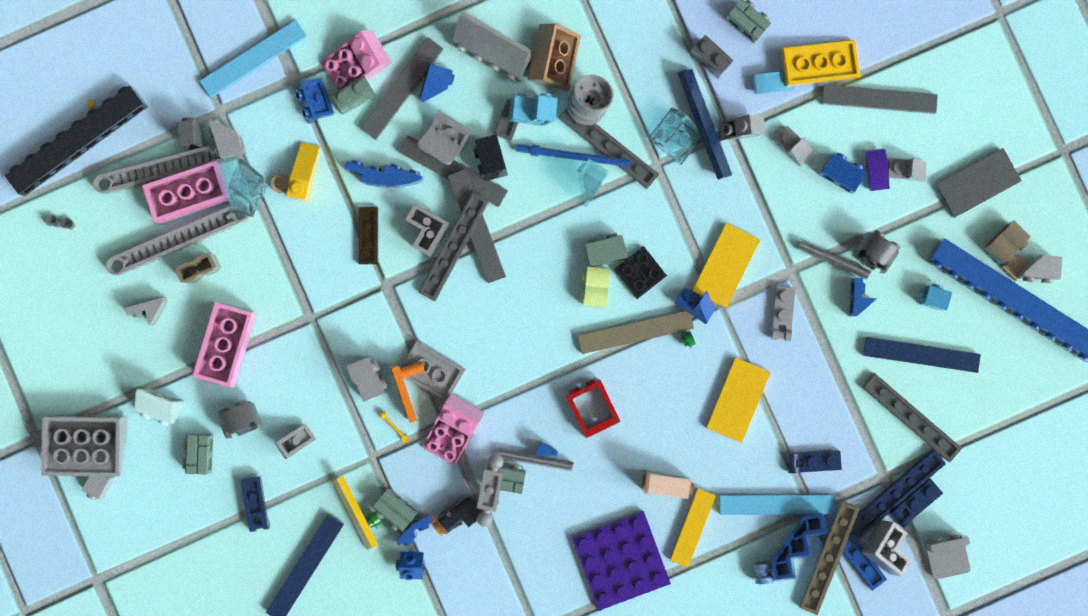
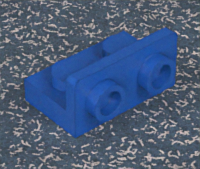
M322 78L302 82L297 86L295 95L301 103L302 115L304 119H307L308 124L313 123L317 119L333 116L334 111Z

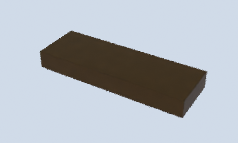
M359 207V265H378L379 208Z

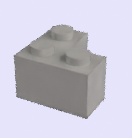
M417 204L413 205L405 219L408 223L421 230L412 247L431 257L450 224Z
M367 357L346 366L353 384H356L363 402L387 393L386 388H388L385 378H381L379 374L381 367L377 359Z
M881 520L862 553L888 574L901 577L912 561L898 550L907 532L895 522Z

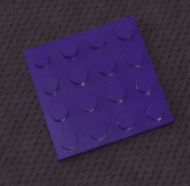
M644 511L572 537L599 611L671 584Z

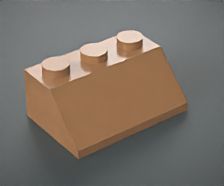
M539 24L527 80L542 86L569 91L581 35L557 24Z

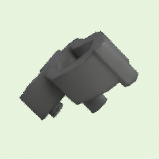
M55 215L44 218V222L48 226H55L57 228L61 226L64 229L68 228L70 230L75 228L73 220L68 217L62 220Z

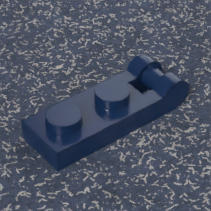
M840 450L787 454V460H789L788 473L842 470ZM798 459H801L802 466H797Z
M261 476L241 479L249 531L256 532L257 529L262 528L263 530L270 529ZM260 516L261 521L256 522L254 517Z
M929 478L893 509L890 514L893 518L896 517L899 521L898 524L904 528L938 499L943 492ZM906 509V511L908 512V514L905 516L902 514V510Z

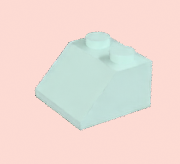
M150 388L137 389L135 411L140 412V416L151 419L153 417L158 419V423L169 426V424L176 423L184 401Z

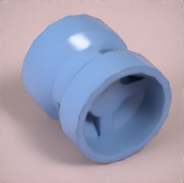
M770 561L753 563V569L756 571V576L754 577L755 584L774 583Z

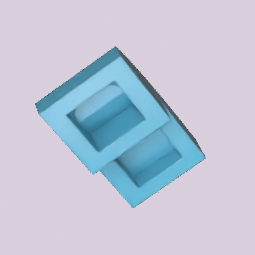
M784 71L752 76L755 94H771L795 90V86L786 87Z

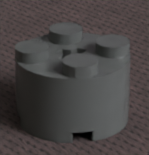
M874 230V232H867L853 251V254L857 253V260L874 271L877 268L880 269L879 273L885 274L899 255L898 250L900 246L884 238L882 232Z
M242 400L237 402L234 408L229 409L227 407L217 411V418L225 439L233 438L231 434L235 433L241 436L257 429V425H262L254 402Z

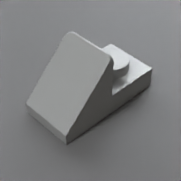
M788 125L773 139L799 166L814 153L806 138H800Z
M916 158L910 160L888 159L889 178L925 181L927 162Z
M159 298L125 308L126 315L133 316V318L143 317L146 312L149 325H155L168 300L167 298Z
M305 423L277 441L275 445L286 460L315 441L316 438Z

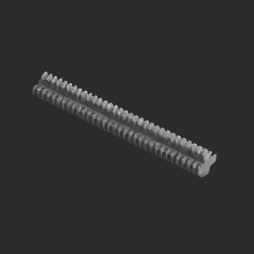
M801 240L797 246L798 250H803L802 252L805 251V253L807 252L811 256L814 255L816 256L815 258L818 256V259L820 258L824 262L827 260V262H831V265L832 263L835 267L838 265V267L840 266L844 270L847 269L846 271H851V273L853 272L857 276L860 275L859 277H864L866 280L871 274L869 269L867 270V268L856 265V263L854 264L830 252L828 253V251L817 246L815 247V245L810 243L808 244L804 240Z
M500 448L497 452L505 460H514V462L519 460V463L520 461L521 463L526 462V464L533 463V465L538 464V466L542 467L545 465L547 468L552 466V469L554 467V469L559 468V470L564 469V471L566 469V471L571 470L572 472L574 464L573 461H562V459L557 460V458L552 457L550 459V457L545 456L543 458V456L533 454L531 456L529 453L524 454V452L519 451L517 453V451L512 450L510 452V450L505 451V449Z

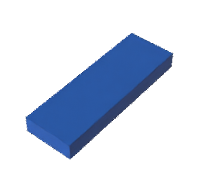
M851 532L843 554L870 590L873 591L888 579L879 567L862 553L864 547Z

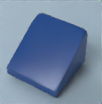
M541 442L534 455L557 456L558 450L545 442Z

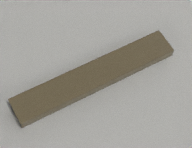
M683 311L578 335L582 354L691 330L694 329L691 314Z
M841 500L799 608L818 616L860 507Z

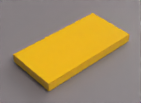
M855 40L783 47L780 49L786 87L861 77Z
M725 223L692 292L702 296L707 291L712 302L727 308L760 239Z
M735 357L706 428L742 443L771 372Z

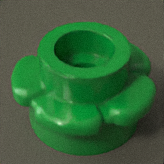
M683 331V336H681L682 342L685 347L689 346L691 349V346L696 345L691 331Z
M373 511L369 514L366 513V521L369 527L378 529L377 526L381 524L380 519Z

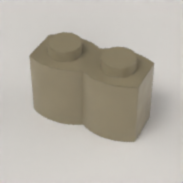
M1013 220L990 240L983 249L999 265L1003 263L1008 264L1016 257L1014 253L1018 249L1021 251L1029 244L1027 240L1031 236Z
M206 253L196 257L193 262L182 263L175 271L181 283L192 284L202 279L204 275L215 274L221 269L216 255Z

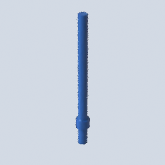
M534 144L532 146L516 145V152L529 153L531 156L538 157L543 155L629 167L630 160L542 148L540 145Z

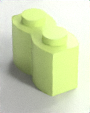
M587 267V271H583L582 282L586 283L585 290H581L580 301L584 302L583 306L607 308L610 269Z

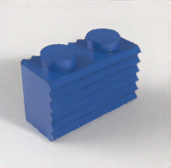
M833 153L829 156L819 175L850 194L856 192L867 172L863 170L864 167L860 164L848 162L845 155Z

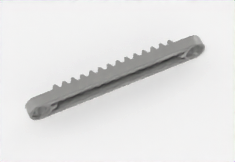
M216 144L100 174L94 178L93 187L99 193L109 194L148 184L214 161L220 164L241 158L242 155L223 160L215 153L214 145ZM102 179H107L109 182L106 189H101L99 186Z
M243 203L233 204L112 256L106 262V269L110 274L118 276L139 269L142 266L167 257L169 254H173L176 251H180L183 248H187L190 245H194L197 242H201L204 239H208L211 236L246 222L251 215L250 208ZM240 207L245 209V215L242 218H238L235 214L236 210ZM119 260L122 267L119 271H114L112 264Z

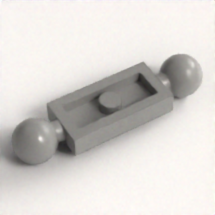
M492 454L489 457L488 465L491 468L490 470L484 469L477 505L478 509H483L477 516V522L482 527H488L492 523L493 519L490 511L496 512L503 478V472H498V469L503 465V458L499 454Z

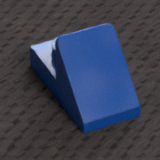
M863 278L851 279L849 317L858 316L877 300V298L862 297L866 289Z
M684 287L674 304L704 324L708 323L715 311L707 291L700 297Z

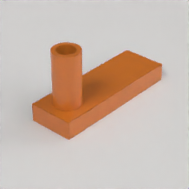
M419 361L399 368L397 364L392 365L390 369L407 420L412 423L417 421L403 379L425 372L423 364Z

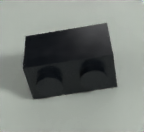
M497 134L476 139V147H473L475 158H479L481 164L477 165L480 176L484 175L486 181L507 176L508 173Z

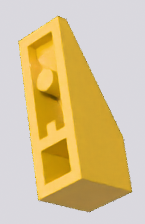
M301 143L286 195L290 199L310 201L320 146Z

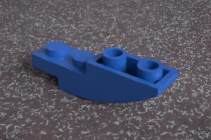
M352 160V163L346 161L344 167L346 171L362 175L360 182L375 187L400 188L416 185L424 180L423 176H420L421 172L412 169L407 172L396 164H391V166L385 165L383 172H381V168L376 166L364 167V163Z

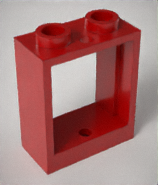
M596 378L586 382V387L579 389L577 386L569 390V395L566 396L586 439L621 422L602 381H596ZM599 387L612 416L586 428L573 398Z

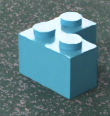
M517 93V96L515 95L510 98L508 121L545 127L555 122L558 98H553L551 94L541 93L539 96H535V98H529L527 94Z

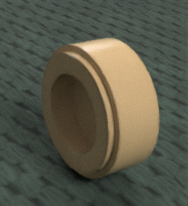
M284 174L274 175L270 181L271 188L277 193L287 192L289 178Z

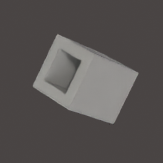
M89 476L81 491L87 493L86 496L93 500L105 498L115 477Z

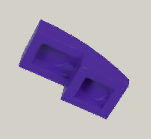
M885 148L866 150L869 190L890 189Z

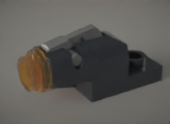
M471 496L462 497L461 499L454 497L432 525L441 536L447 535L453 529L461 526L462 522L469 528L477 521V516L483 509L477 508V503Z

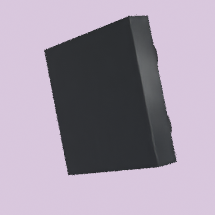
M644 246L614 269L636 299L640 298L667 276Z

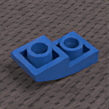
M430 514L420 518L408 527L398 539L397 544L407 546L414 543V539L418 536L416 529L420 532L430 527L429 524L433 521Z

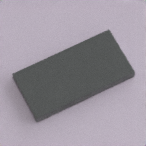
M1001 148L937 183L935 186L951 215L955 218L1022 180L1004 148Z

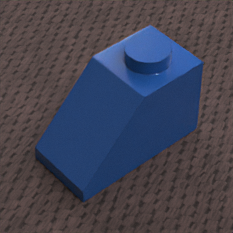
M429 62L419 100L425 102L447 90L449 85L452 86L455 77L452 74L453 70Z

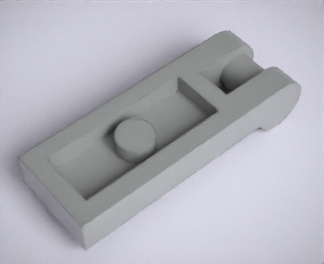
M775 287L771 340H778L780 338L784 339V341H791L796 288ZM779 325L785 326V331H779Z

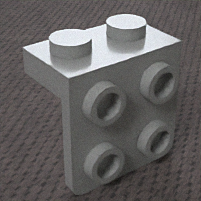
M439 111L430 129L419 140L417 146L439 161L450 165L465 147L472 130Z
M961 532L950 534L949 537H933L931 541L924 542L931 574L934 579L937 580L970 572L971 568L966 551V545H970L968 536L963 535Z

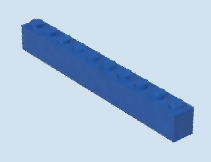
M940 239L927 258L932 262L931 265L939 270L944 269L948 272L947 275L955 280L960 279L968 289L977 290L982 298L988 301L990 299L997 303L996 306L998 308L1012 312V316L1015 319L1026 321L1031 329L1038 332L1039 330L1042 331L1047 339L1061 343V347L1068 352L1073 351L1078 354L1077 358L1088 362V329L947 239Z

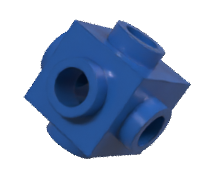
M408 551L400 553V559L396 560V571H399L400 579L423 580L424 552Z

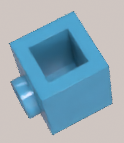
M932 283L931 286H925L921 290L919 295L920 305L940 311H947L952 292L944 290L942 285Z

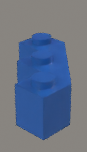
M823 513L801 517L797 526L771 560L774 581L781 582L797 579L793 560L812 557L809 537L828 534Z

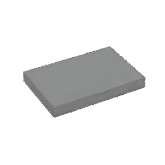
M416 340L400 368L421 361L425 372L406 379L446 402L466 369Z

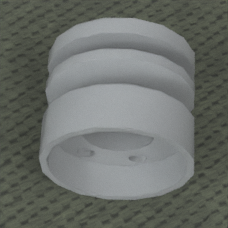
M594 74L581 77L575 84L566 104L571 118L583 125L598 123L613 101V88L601 76Z

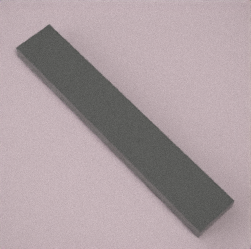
M428 37L360 129L374 140H377L425 76L429 62L434 63L444 49Z
M824 84L821 104L936 114L938 94Z
M567 108L558 117L560 121L604 156L630 160L629 167H618L644 188L648 189L659 176L658 172L599 125L577 123L571 118Z
M407 136L399 150L400 154L448 180V175L466 169L475 193L490 200L489 203L498 208L500 207L508 190L490 180L486 181L485 177L480 176L454 160L450 165L439 161L418 148L417 144L419 141Z
M466 169L448 175L461 212L472 191H474ZM482 215L471 235V239L489 284L505 278L506 274L484 215Z
M472 191L418 293L433 301L437 300L490 200Z
M873 373L862 385V389L947 462L950 463L961 451V446L876 373Z

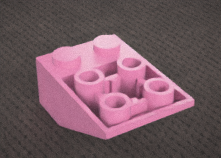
M373 30L360 31L321 62L337 91L363 76L368 80L392 64Z
M451 394L438 415L422 448L456 466L485 412Z

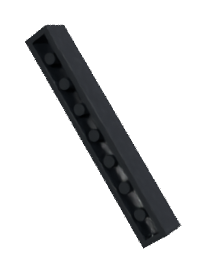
M130 85L120 88L118 94L105 99L102 102L103 105L97 109L90 110L82 120L73 122L71 128L58 133L55 136L56 139L43 144L38 152L25 157V161L20 165L11 167L5 177L17 194L22 196L28 195L148 108V105L137 90Z

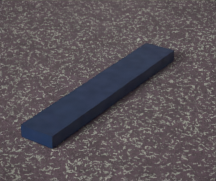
M693 69L682 70L678 72V77L718 180L728 178L733 174Z
M871 337L865 338L863 356L974 373L979 371L981 354Z
M931 449L858 512L851 531L860 539L945 466L944 460L934 449Z
M330 514L326 516L266 611L268 615H288L344 526L343 522Z

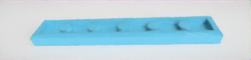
M295 20L206 76L200 82L212 98L304 40L307 36L298 21Z
M834 494L719 495L720 515L836 514Z

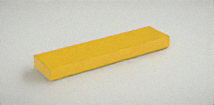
M344 476L333 480L332 483L366 549L377 546L378 543Z
M697 488L670 561L689 567L716 495Z

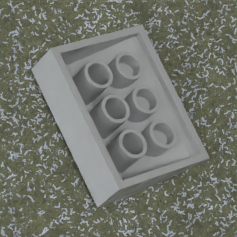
M461 11L453 37V43L456 45L455 48L462 53L467 51L472 54L471 57L480 63L482 61L489 64L488 67L495 72L500 70L505 73L504 76L513 82L515 80L520 82L531 63L530 49Z
M127 416L42 417L41 476L119 477L121 475L127 438Z

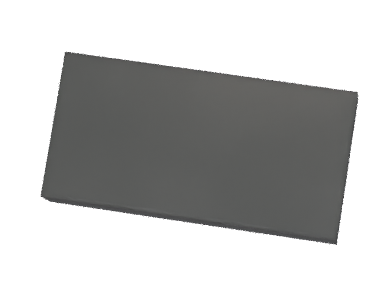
M507 99L494 134H497V137L512 142L519 123L508 121L510 100Z

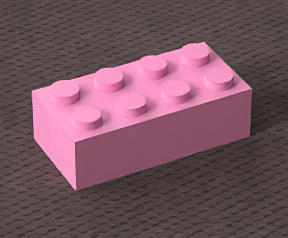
M217 161L142 185L153 221L158 224H163L233 200L222 165Z
M215 302L192 377L226 387H235L257 313Z

